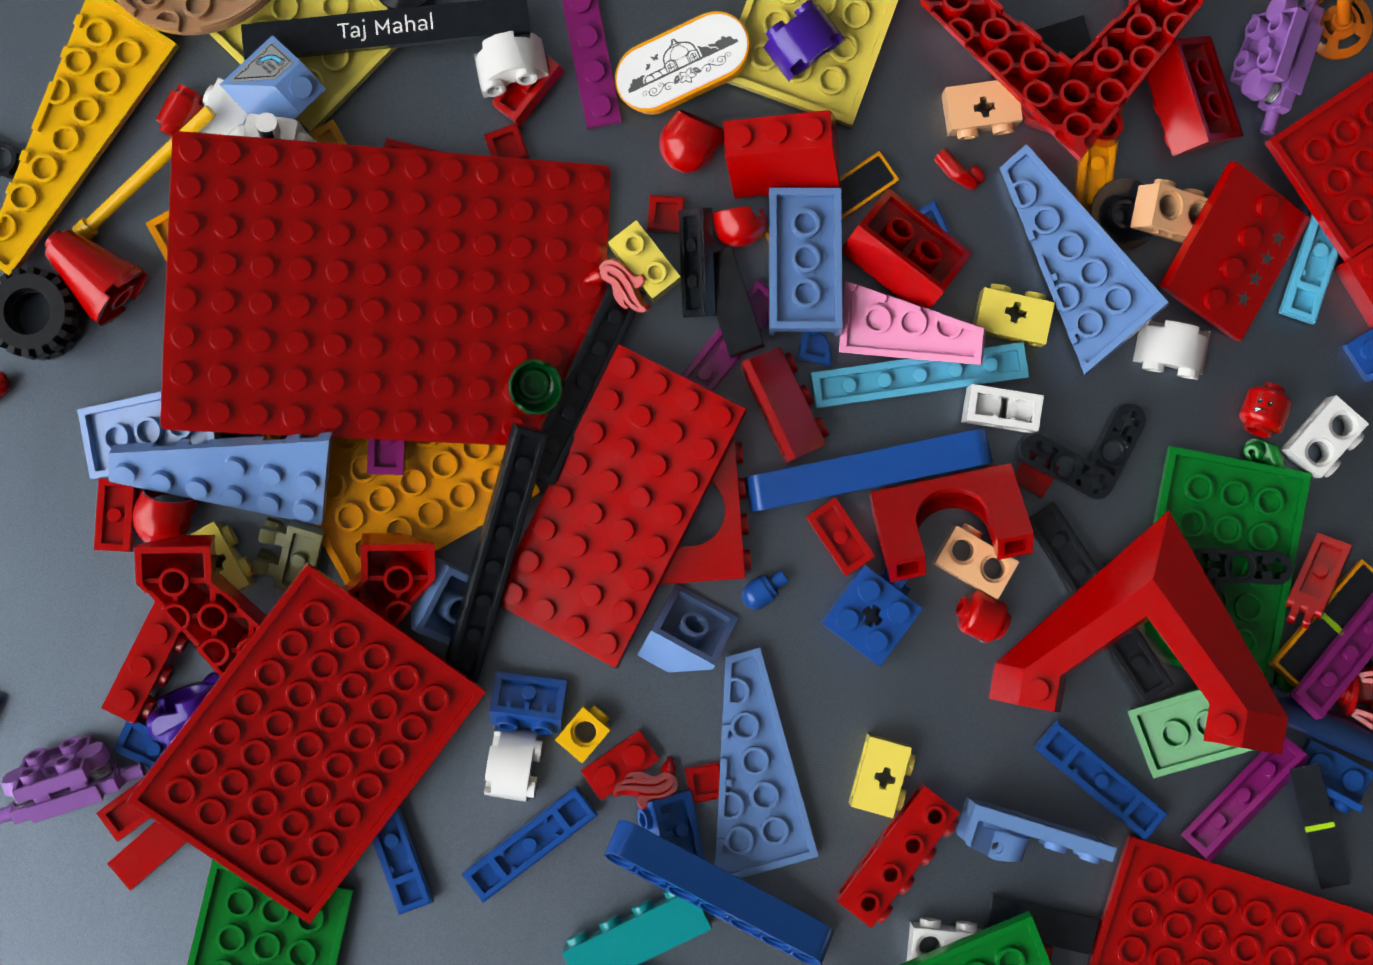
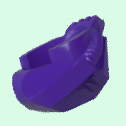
M211 672L202 683H193L175 689L158 699L160 708L150 713L147 718V730L150 736L162 744L169 745L220 678L218 673Z

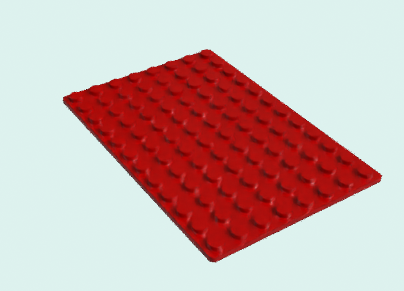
M185 131L175 132L172 136L160 412L161 427L165 430L285 436L301 434V436L319 437L320 433L333 432L332 438L506 446L512 422L539 429L546 414L528 415L520 410L510 398L508 380L514 368L529 359H542L549 362L558 370L562 380L606 291L605 281L595 285L593 283L586 284L584 279L589 276L590 271L599 268L601 263L607 260L610 168L606 165Z

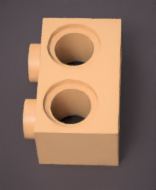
M1155 179L1154 184L1140 185L1138 187L1130 228L1183 244L1208 198L1204 197V191L1191 188L1181 190L1175 188L1176 183L1173 181Z
M964 523L962 528L952 526L931 563L973 588L982 590L998 599L1019 561L1012 557L998 560L1001 565L1000 574L996 578H988L984 573V564L990 558L997 560L993 546L981 540L982 532ZM958 540H964L970 547L969 556L962 561L957 560L952 553L953 545Z

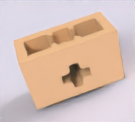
M998 80L946 87L941 95L947 137L957 135L958 140H969L979 137L978 132L992 131L993 135L1009 134L1014 132V127H1018L1023 120L1021 103ZM979 104H982L984 110H990L986 117H983L981 112H975Z

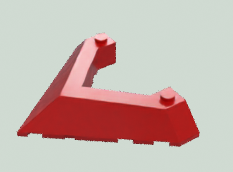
M920 0V4L1079 162L1205 2V0H1128V7L1117 18H1114L1083 52L1080 51L1071 60L1061 51L1056 53L1043 42V37L1022 20L1017 22L1003 11L1004 6L997 0Z
M1170 511L1166 512L1000 658L994 666L989 699L1051 712H1061L1067 676L1118 642L1126 634L1150 620L1209 702L1203 741L1283 754L1288 716Z
M362 533L360 545L361 571L343 588L397 626L424 590H427L435 580V542L401 533ZM176 535L135 545L136 584L145 594L148 593L162 608L161 612L180 632L182 631L192 641L199 654L221 676L267 615L216 570L215 535Z

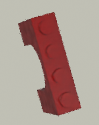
M735 437L711 482L718 489L724 501L725 515L721 528L713 538L703 544L679 547L660 585L744 579L745 571H751L750 549L743 550L742 535H749L747 513L740 514L739 503L740 499H746L745 478H738L737 464L743 463L742 442H735Z
M1011 463L990 465L984 469L965 473L956 472L946 477L931 480L922 479L912 484L884 487L878 491L870 492L871 513L890 582L926 575V557L918 530L928 516L944 509H963L978 516L988 529L997 560L1033 553L1034 532Z

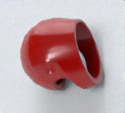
M678 110L666 123L660 134V153L664 161L672 169L682 173L698 172L711 162L716 148L723 144L724 129L697 115Z
M142 489L132 514L133 526L139 538L146 543L176 535H186L191 527V515L197 509V500L182 497L187 501L164 502L154 498L170 494Z

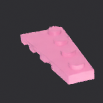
M845 281L842 306L843 329L840 335L839 352L983 365L986 328L859 284Z

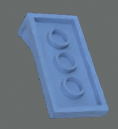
M769 188L768 336H775L777 332H832L834 336H840L843 329L841 188Z
M161 392L77 409L90 480L109 477V452L113 445L155 442L159 446H173L178 441L191 440L192 444H208L210 439H222L219 432L163 429L160 425Z
M969 796L965 798L959 823L956 827L957 836L965 840L967 846L996 861L1021 862L1029 837L1039 839L1038 842L1044 844L1045 848L1062 854L1066 853L1067 848L1072 849V853L1079 855L1080 859L1101 865L1102 859L1113 862L1117 851L1114 845L1101 837ZM998 842V846L992 849V845Z

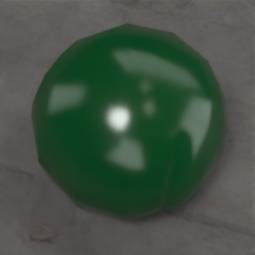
M542 359L525 360L514 368L508 380L509 395L512 402L528 415H545L557 407L563 396L564 383L560 373L553 365Z

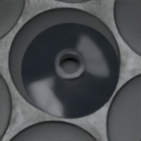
M1131 178L1115 179L1103 185L1094 196L1090 208V215L1122 250L1137 248L1146 243L1153 235L1130 228L1138 187L1145 185ZM1117 209H1121L1124 213V218L1121 222L1115 216Z

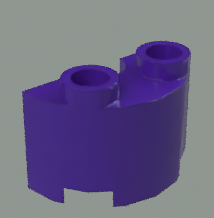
M812 0L803 3L794 12L796 17L787 24L783 20L779 21L766 32L769 40L765 44L764 49L788 82L809 68L818 58L828 54L846 41L820 4L815 5Z

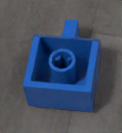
M862 565L820 620V623L881 667L923 608L907 597L911 590L905 585L908 579L890 582L886 570L879 576L867 566ZM874 605L878 609L876 615L879 619L876 623L870 621V625H866L864 623L866 616L862 612L866 607L872 610Z

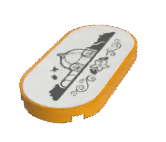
M713 11L699 15L627 51L616 68V90L624 103L633 110L650 115L663 113L723 85L741 74L751 53L750 36L740 20L731 14Z

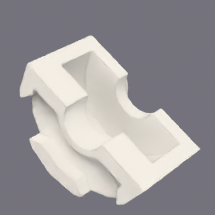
M513 31L495 34L482 42L483 49L474 55L484 99L502 95L507 91L506 87L512 82L517 81L520 85H530L540 78L549 76L542 39L534 33H530L529 38L514 37Z
M1151 320L1138 331L1133 362L1143 363L1142 369L1151 372L1163 373L1164 367L1174 368L1178 370L1177 376L1198 380L1199 375H1203L1211 331H1199L1200 327L1181 322L1166 320L1164 324Z
M495 726L493 743L490 746L487 760L484 795L527 802L528 797L534 798L537 777L531 776L533 762L540 763L543 741L537 740L538 734L527 729L517 728L514 731L501 730Z

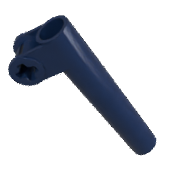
M1269 683L1288 716V727L1373 763V730L1331 711H1328L1322 719L1315 720L1289 695L1290 692Z

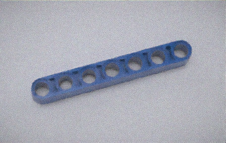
M986 428L744 478L751 512H757L991 464L993 459Z
M625 820L618 821L604 853L606 859L809 965H822L834 933L830 926L635 823Z

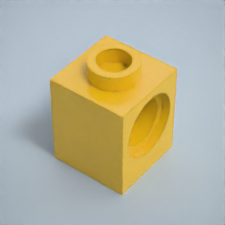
M584 704L557 736L555 741L583 763L610 732L612 727L607 724L610 717L596 705H593L590 709ZM583 721L592 723L596 729L595 737L591 740L580 739L576 734L577 724Z

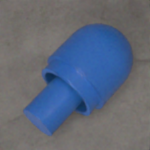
M782 570L770 578L766 574L758 576L743 588L742 601L750 609H762L775 600V597L779 595L777 589L788 583L789 580Z

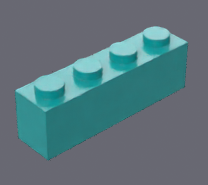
M665 891V898L655 903H652L651 899L642 901L631 908L632 914L620 919L618 915H614L599 923L601 929L587 934L586 930L572 935L566 939L568 945L563 947L562 955L567 965H639L711 930V921L706 911Z

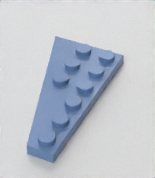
M1026 144L1000 167V171L1017 208L1028 239L1031 242L1057 310L1061 315L1069 339L1075 349L1083 373L1086 376L1170 303Z
M333 432L320 433L319 437L302 438L301 434H294L291 436L287 435L286 439L268 440L264 436L210 439L208 444H192L191 440L178 441L173 446H159L155 442L113 445L109 452V482L322 526L326 512Z
M760 647L725 656L715 866L739 879L819 857Z

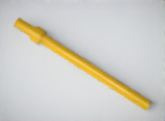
M206 105L179 131L199 133L216 117V113ZM172 138L88 218L82 217L72 227V230L89 240L98 234L97 229L171 159Z

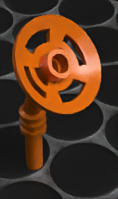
M1319 0L1318 6L1325 0ZM1337 0V5L1331 6L1323 12L1319 25L1324 27L1321 36L1327 42L1323 44L1319 40L1315 53L1326 59L1342 60L1354 56L1366 46L1372 34L1373 20L1370 9L1364 0ZM1352 2L1360 9L1364 18V24L1361 23L1360 15L1356 8L1352 6ZM1354 33L1360 38L1353 46L1338 49L1339 41L1349 38Z

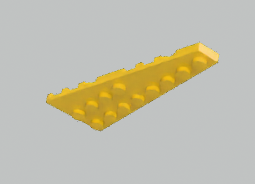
M85 0L80 14L76 15L73 22L75 25L67 46H64L60 54L62 59L53 81H50L32 124L31 129L33 131L25 150L21 151L18 160H20L13 181L9 182L5 191L7 196L0 211V270L9 276H13V269L21 268L179 49L175 42L156 29L135 19L114 0Z

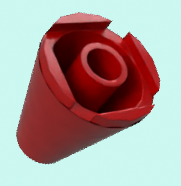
M70 229L62 232L60 230L53 232L45 242L47 247L45 256L91 320L100 326L111 323L126 310L122 305L129 297L135 301L146 284L148 275L143 271L142 267Z

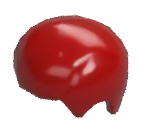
M749 206L725 209L712 213L717 237L727 246L743 248L754 244L764 236L769 227L768 217L763 209H760L759 216H755Z

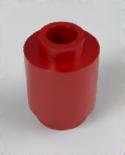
M179 84L175 91L171 90L156 118V121L161 124L159 131L172 138L175 132L179 131L203 108V96L182 84Z

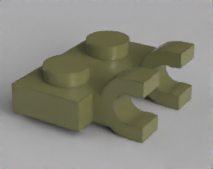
M268 517L265 526L262 525L260 528L258 541L283 547L279 559L274 552L260 548L258 556L253 559L250 572L274 577L273 587L286 591L307 562L317 568L326 529L293 519L286 528L281 521Z

